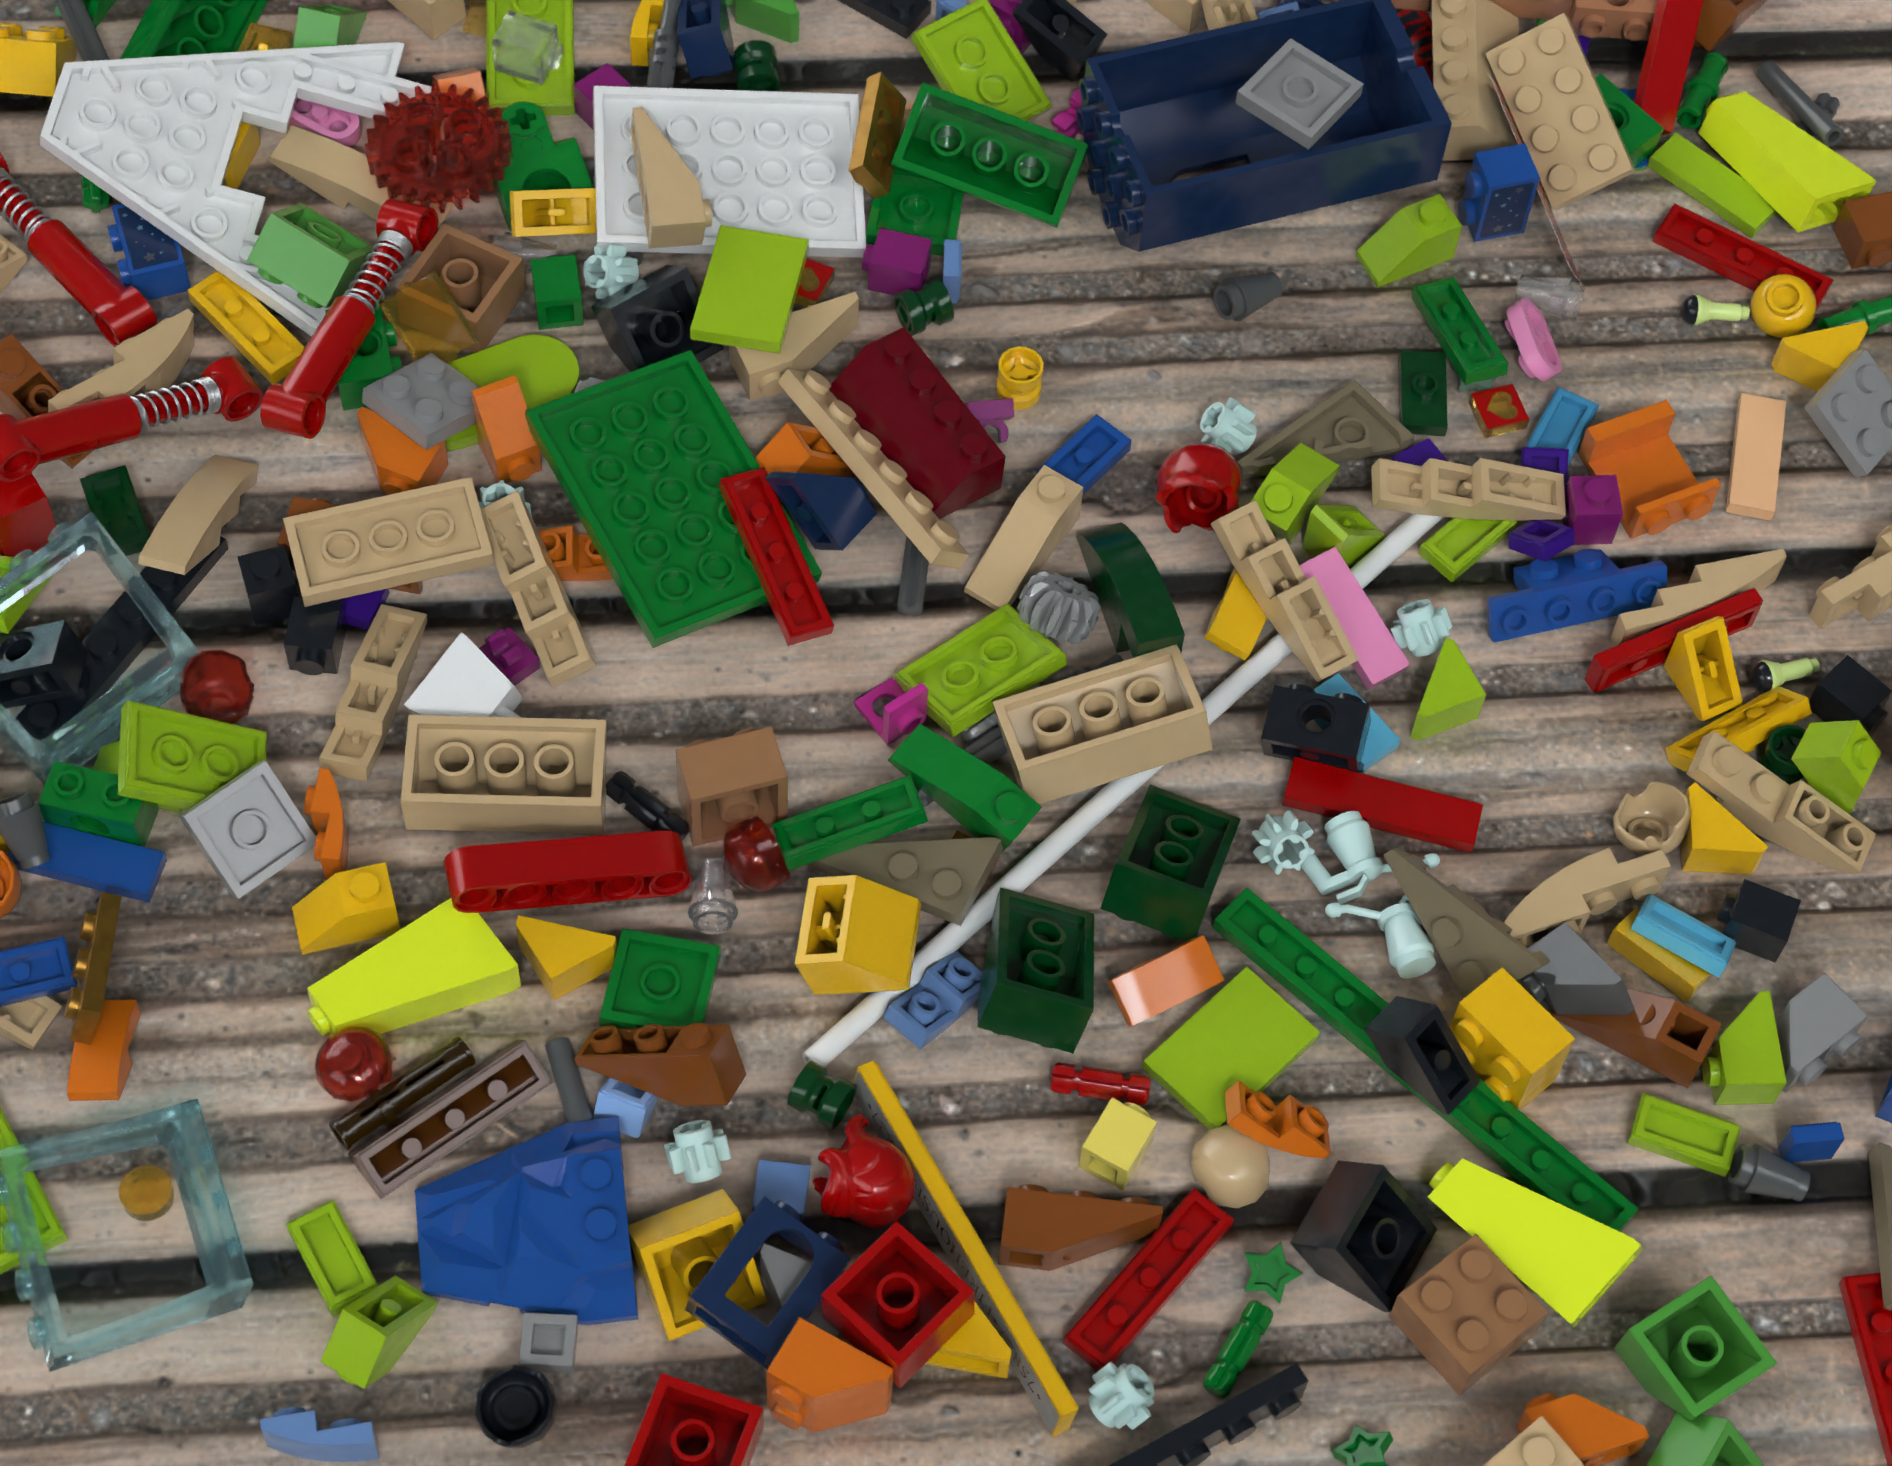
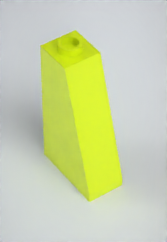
M1745 91L1715 99L1708 106L1706 118L1698 132L1798 233L1835 222L1844 201L1869 196L1876 183L1872 176Z
M450 898L308 987L307 991L312 1007L306 1010L320 1035L324 1036L330 1033L337 1044L342 1047L513 992L521 987L519 968L516 961L480 914L457 911L453 907Z
M1463 1158L1455 1166L1447 1162L1429 1183L1434 1190L1428 1198L1471 1237L1477 1234L1517 1278L1574 1328L1643 1251L1641 1244L1634 1238Z

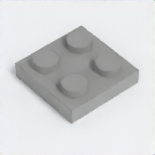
M1290 38L1237 91L1236 104L1309 150L1361 96L1364 84Z
M1866 348L1854 351L1808 402L1804 409L1852 475L1857 478L1868 475L1892 447V384Z
M431 352L364 387L362 403L427 450L475 424L471 390L480 387Z
M260 760L179 815V818L233 899H240L315 846L316 836L266 760Z

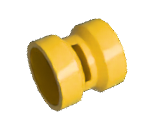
M1017 346L1005 351L999 359L996 395L998 399L1013 398L1014 410L1031 408L1038 402L1041 396L1044 362L1035 350Z

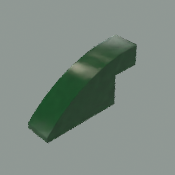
M1123 523L1077 532L1076 537L1094 590L1099 598L1098 601L1116 653L1130 650L1134 658L1177 644L1180 652H1182L1185 633L1178 614L1153 560L1137 536Z

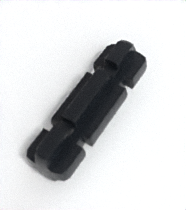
M618 771L606 783V794L618 804L625 803L624 809L651 831H673L678 833L682 840L689 833L688 822L677 813L670 814V808L642 785L636 787L634 785L636 781L627 773Z

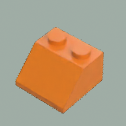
M799 1317L766 1371L767 1407L771 1409V1415L781 1424L795 1430L802 1426L812 1433L887 1413L891 1406L894 1369Z

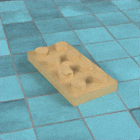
M1565 13L1485 53L1554 210L1557 211L1636 172L1569 17Z
M472 477L283 518L304 607L494 565L493 553Z

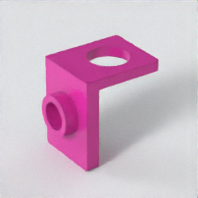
M890 678L856 699L854 706L882 740L889 745L900 737L912 733L919 724L926 722L928 689L923 683H920L905 693L897 682ZM884 697L895 699L883 707V718L874 712L873 705L878 699Z

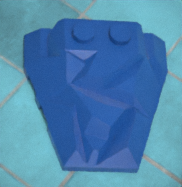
M612 1117L565 1123L416 1189L415 1201L422 1292L426 1295L487 1307L490 1303L516 1307L523 1314L541 1312L577 1315L578 1324L585 1326L637 1320L638 1309L629 1237L619 1118Z

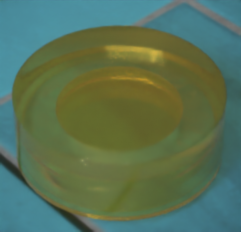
M140 1166L131 1170L123 1178L119 1187V1198L124 1210L136 1220H156L168 1212L174 1201V1188L169 1176L162 1169L155 1166Z

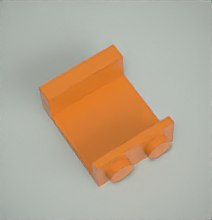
M1667 400L1588 427L1578 452L1591 475H1616L1623 509L1620 523L1630 539L1646 533L1655 535L1664 531L1673 523L1687 518L1689 520H1697L1705 516L1712 509L1721 486L1717 477L1699 484L1670 439L1668 432L1676 413Z

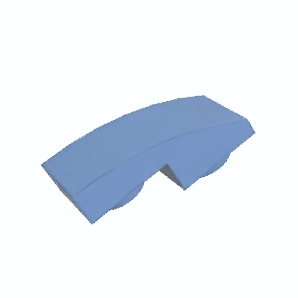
M954 951L927 969L919 985L889 1004L883 1018L919 1049H922L951 1026L978 1000L983 972L958 951Z
M301 1407L280 1409L273 1414V1417L260 1419L261 1431L267 1446L282 1453L304 1459L328 1462H360L380 1459L377 1437L372 1421L362 1423V1420L356 1418L342 1419L333 1422L329 1429L321 1430L315 1410L306 1411Z

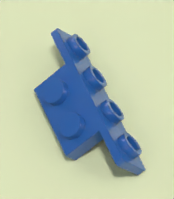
M1582 549L1571 556L1548 559L1546 561L1537 559L1529 565L1513 568L1514 585L1519 591L1490 597L1487 601L1488 636L1493 642H1500L1618 616L1621 613L1650 608L1657 590L1667 588V566L1659 560L1619 569L1601 549Z

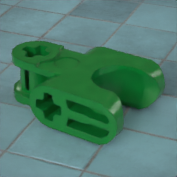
M516 102L509 105L503 111L501 123L505 136L503 139L505 154L488 157V166L507 228L512 232L510 191L593 188L575 137L554 142L545 114L540 107L530 102Z

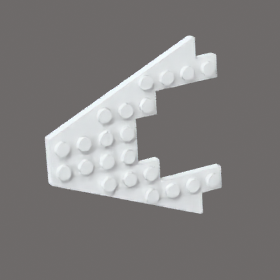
M400 42L65 62L40 135V146L312 337L326 314L325 310H328L330 307L324 308L322 306V308H315L304 303L297 297L298 291L285 283L278 285L264 279L257 272L259 268L247 261L259 235H256L264 209L265 197L223 186L241 123L245 122L286 134L296 98L427 134L438 88L396 77L404 50V43Z

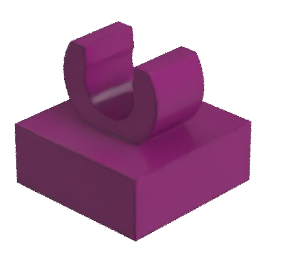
M1013 398L965 403L983 428L985 426L996 428L999 443L1007 441L1009 431L1004 420H1010L1014 417Z
M510 627L506 630L499 629L486 638L485 644L479 648L514 686L540 669L539 658Z

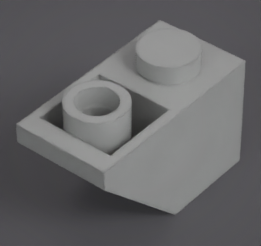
M1826 973L1822 974L1792 998L1777 1022L1778 1038L1786 1077V1085L1783 1088L1785 1093L1798 1082H1801L1805 1087L1811 1084L1827 1068L1824 1061L1834 1053L1840 1058L1844 1057L1862 1040V1036L1858 1031L1868 1015Z

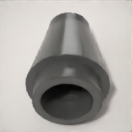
M1274 272L1226 278L1214 290V304L1220 316L1225 320L1241 321L1275 298L1280 297L1282 294V284Z
M29 791L0 800V835L16 860L19 861L22 870L30 869L49 861L51 857L48 852L39 801H33Z
M1757 1143L1751 1147L1741 1144L1733 1155L1728 1172V1181L1731 1184L1737 1185L1738 1190L1743 1193L1801 1201L1809 1188L1810 1173L1801 1170L1799 1167Z

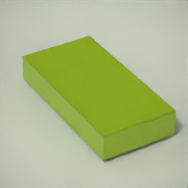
M1452 518L1420 545L1418 554L1452 583L1505 539L1509 533L1514 531L1517 521Z
M1642 1093L1627 1144L1726 1177L1730 1170L1741 1126Z
M334 1200L286 1223L287 1230L332 1317L340 1314L343 1308L378 1287Z

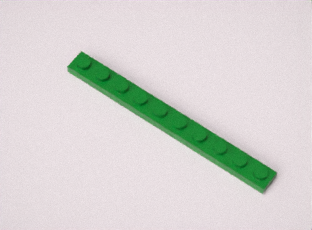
M1246 887L1214 919L1212 927L1527 1189L1619 1232L1636 1215L1638 1207L1507 1100L1503 1102L1483 1080L1480 1079L1481 1082L1449 1115L1438 1111L1386 1067L1365 1031L1368 1024L1389 1003Z

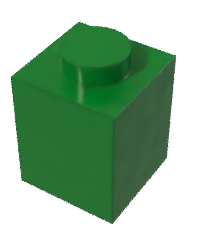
M575 254L565 256L550 255L544 258L530 259L539 330L584 325L582 297Z

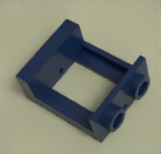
M764 1196L689 1296L685 1310L768 1370L799 1317L807 1321L821 1302V1294L840 1274L845 1272L851 1258L844 1254L845 1248L836 1238L823 1231L816 1234L801 1223L802 1217L793 1207L779 1200L773 1203ZM778 1233L813 1258V1263L807 1274L767 1327L725 1297V1294L765 1240L772 1234Z

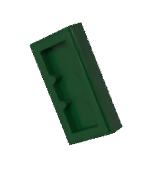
M1401 350L1398 359L1400 423L1415 435L1445 436L1448 428L1446 353Z
M126 465L81 478L80 482L108 562L141 552L150 537V533Z

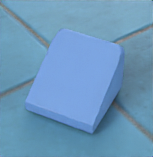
M608 1078L598 1092L593 1120L618 1117L620 1132L638 1138L643 1132L659 1097L613 1078Z

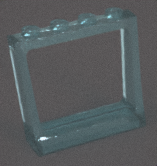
M92 512L74 525L70 521L60 523L49 534L48 544L35 553L31 549H26L12 559L9 564L10 571L0 578V612L86 550H93L98 553L166 645V648L48 737L41 740L32 737L0 703V736L44 785L54 761L82 766L96 756L102 746L113 743L120 737L121 707L127 700L160 707L203 674L201 654Z
M198 1099L185 1101L120 1121L0 1149V1206H5L9 1219L8 1222L3 1223L2 1227L4 1246L8 1254L18 1253L22 1269H17L15 1272L17 1295L20 1301L30 1300L34 1317H29L28 1319L29 1340L34 1350L43 1348L49 1372L243 1307L253 1286V1281ZM152 1145H162L168 1151L207 1287L83 1333L70 1334L64 1327L23 1173Z

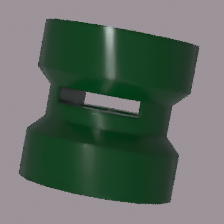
M752 40L739 45L733 55L734 67L738 73L736 79L737 90L779 92L781 83L779 73L776 70L778 61L774 46L762 40Z
M936 278L925 282L920 291L907 289L894 295L898 319L902 327H905L911 336L924 332L927 325H930L932 322L937 325H943L954 319V309L950 295L940 279Z
M1794 725L1778 727L1769 737L1758 762L1789 785L1802 780L1804 776L1791 758L1806 730Z
M811 1060L802 1069L793 1084L788 1096L787 1105L802 1113L810 1111L816 1114L819 1123L833 1130L839 1125L850 1108L857 1091V1085L843 1077L835 1079L829 1076L827 1068Z

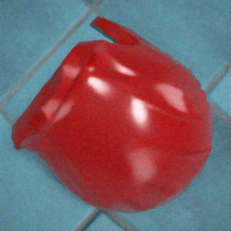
M1195 443L1182 447L1170 454L1158 472L1156 501L1162 506L1165 522L1172 533H1180L1182 527H1187L1191 524L1212 531L1214 529L1210 523L1240 508L1238 504L1240 500L1237 494L1241 483V470L1235 458L1224 448L1215 444Z
M859 1114L849 1119L845 1127L847 1138L841 1148H827L821 1151L818 1156V1160L827 1165L829 1177H818L813 1179L812 1182L814 1189L821 1196V1212L837 1218L849 1217L854 1222L869 1228L885 1227L901 1218L911 1205L915 1192L914 1171L908 1158L899 1148L891 1142L877 1138L864 1130L868 1126L869 1121Z

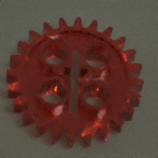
M433 83L431 93L425 94L419 86H415V97L410 99L400 92L398 93L400 105L395 106L385 102L383 104L385 116L374 114L373 122L375 128H370L366 131L368 143L365 144V151L370 175H375L378 188L387 187L389 199L397 198L402 194V199L405 202L414 203L417 200L420 201V205L427 207L431 203H437L440 213L445 212L449 202H453L459 210H463L464 198L468 197L473 202L479 203L480 189L493 193V180L503 181L505 179L503 167L511 165V135H509L507 120L501 119L500 108L490 109L487 96L475 101L474 91L471 88L465 91L462 96L457 95L456 84H452L447 93H441L438 84ZM445 118H447L446 124L444 123L443 127L445 139L441 140L442 122ZM436 155V172L435 175L430 178L431 173H433L434 170L433 156Z

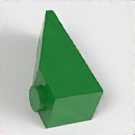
M919 724L888 759L905 776L911 775L917 787L976 838L996 837L1001 839L1003 851L1016 839L1042 808L1006 775L922 724Z

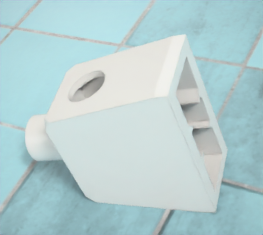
M461 632L409 697L404 706L412 715L521 718L513 711L520 704L522 695L482 651Z

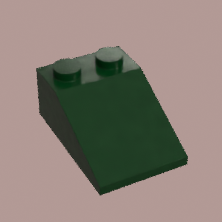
M1149 785L1115 864L1100 909L1113 913L1123 920L1134 921L1161 931L1171 938L1188 941L1196 937L1241 819Z
M1000 887L997 894L979 990L977 1027L992 1031L998 1035H1007L1033 1042L1046 1048H1055L1074 1053L1094 1010V913Z

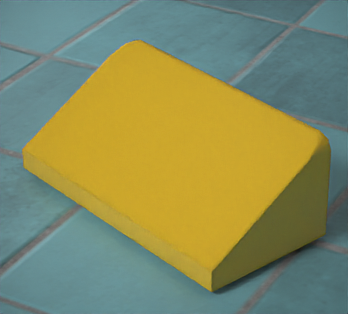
M1635 908L1613 929L1607 945L1681 1000L1688 1003L1712 974L1631 930L1630 928L1639 912V909Z

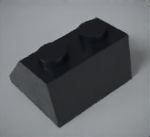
M666 265L591 306L610 348L630 372L692 350L700 363L724 349L722 344L691 340L690 327L700 295L687 267Z
M1338 1160L1290 1244L1317 1275L1379 1310L1391 1312L1398 1294L1405 1288L1437 1228L1384 1165Z

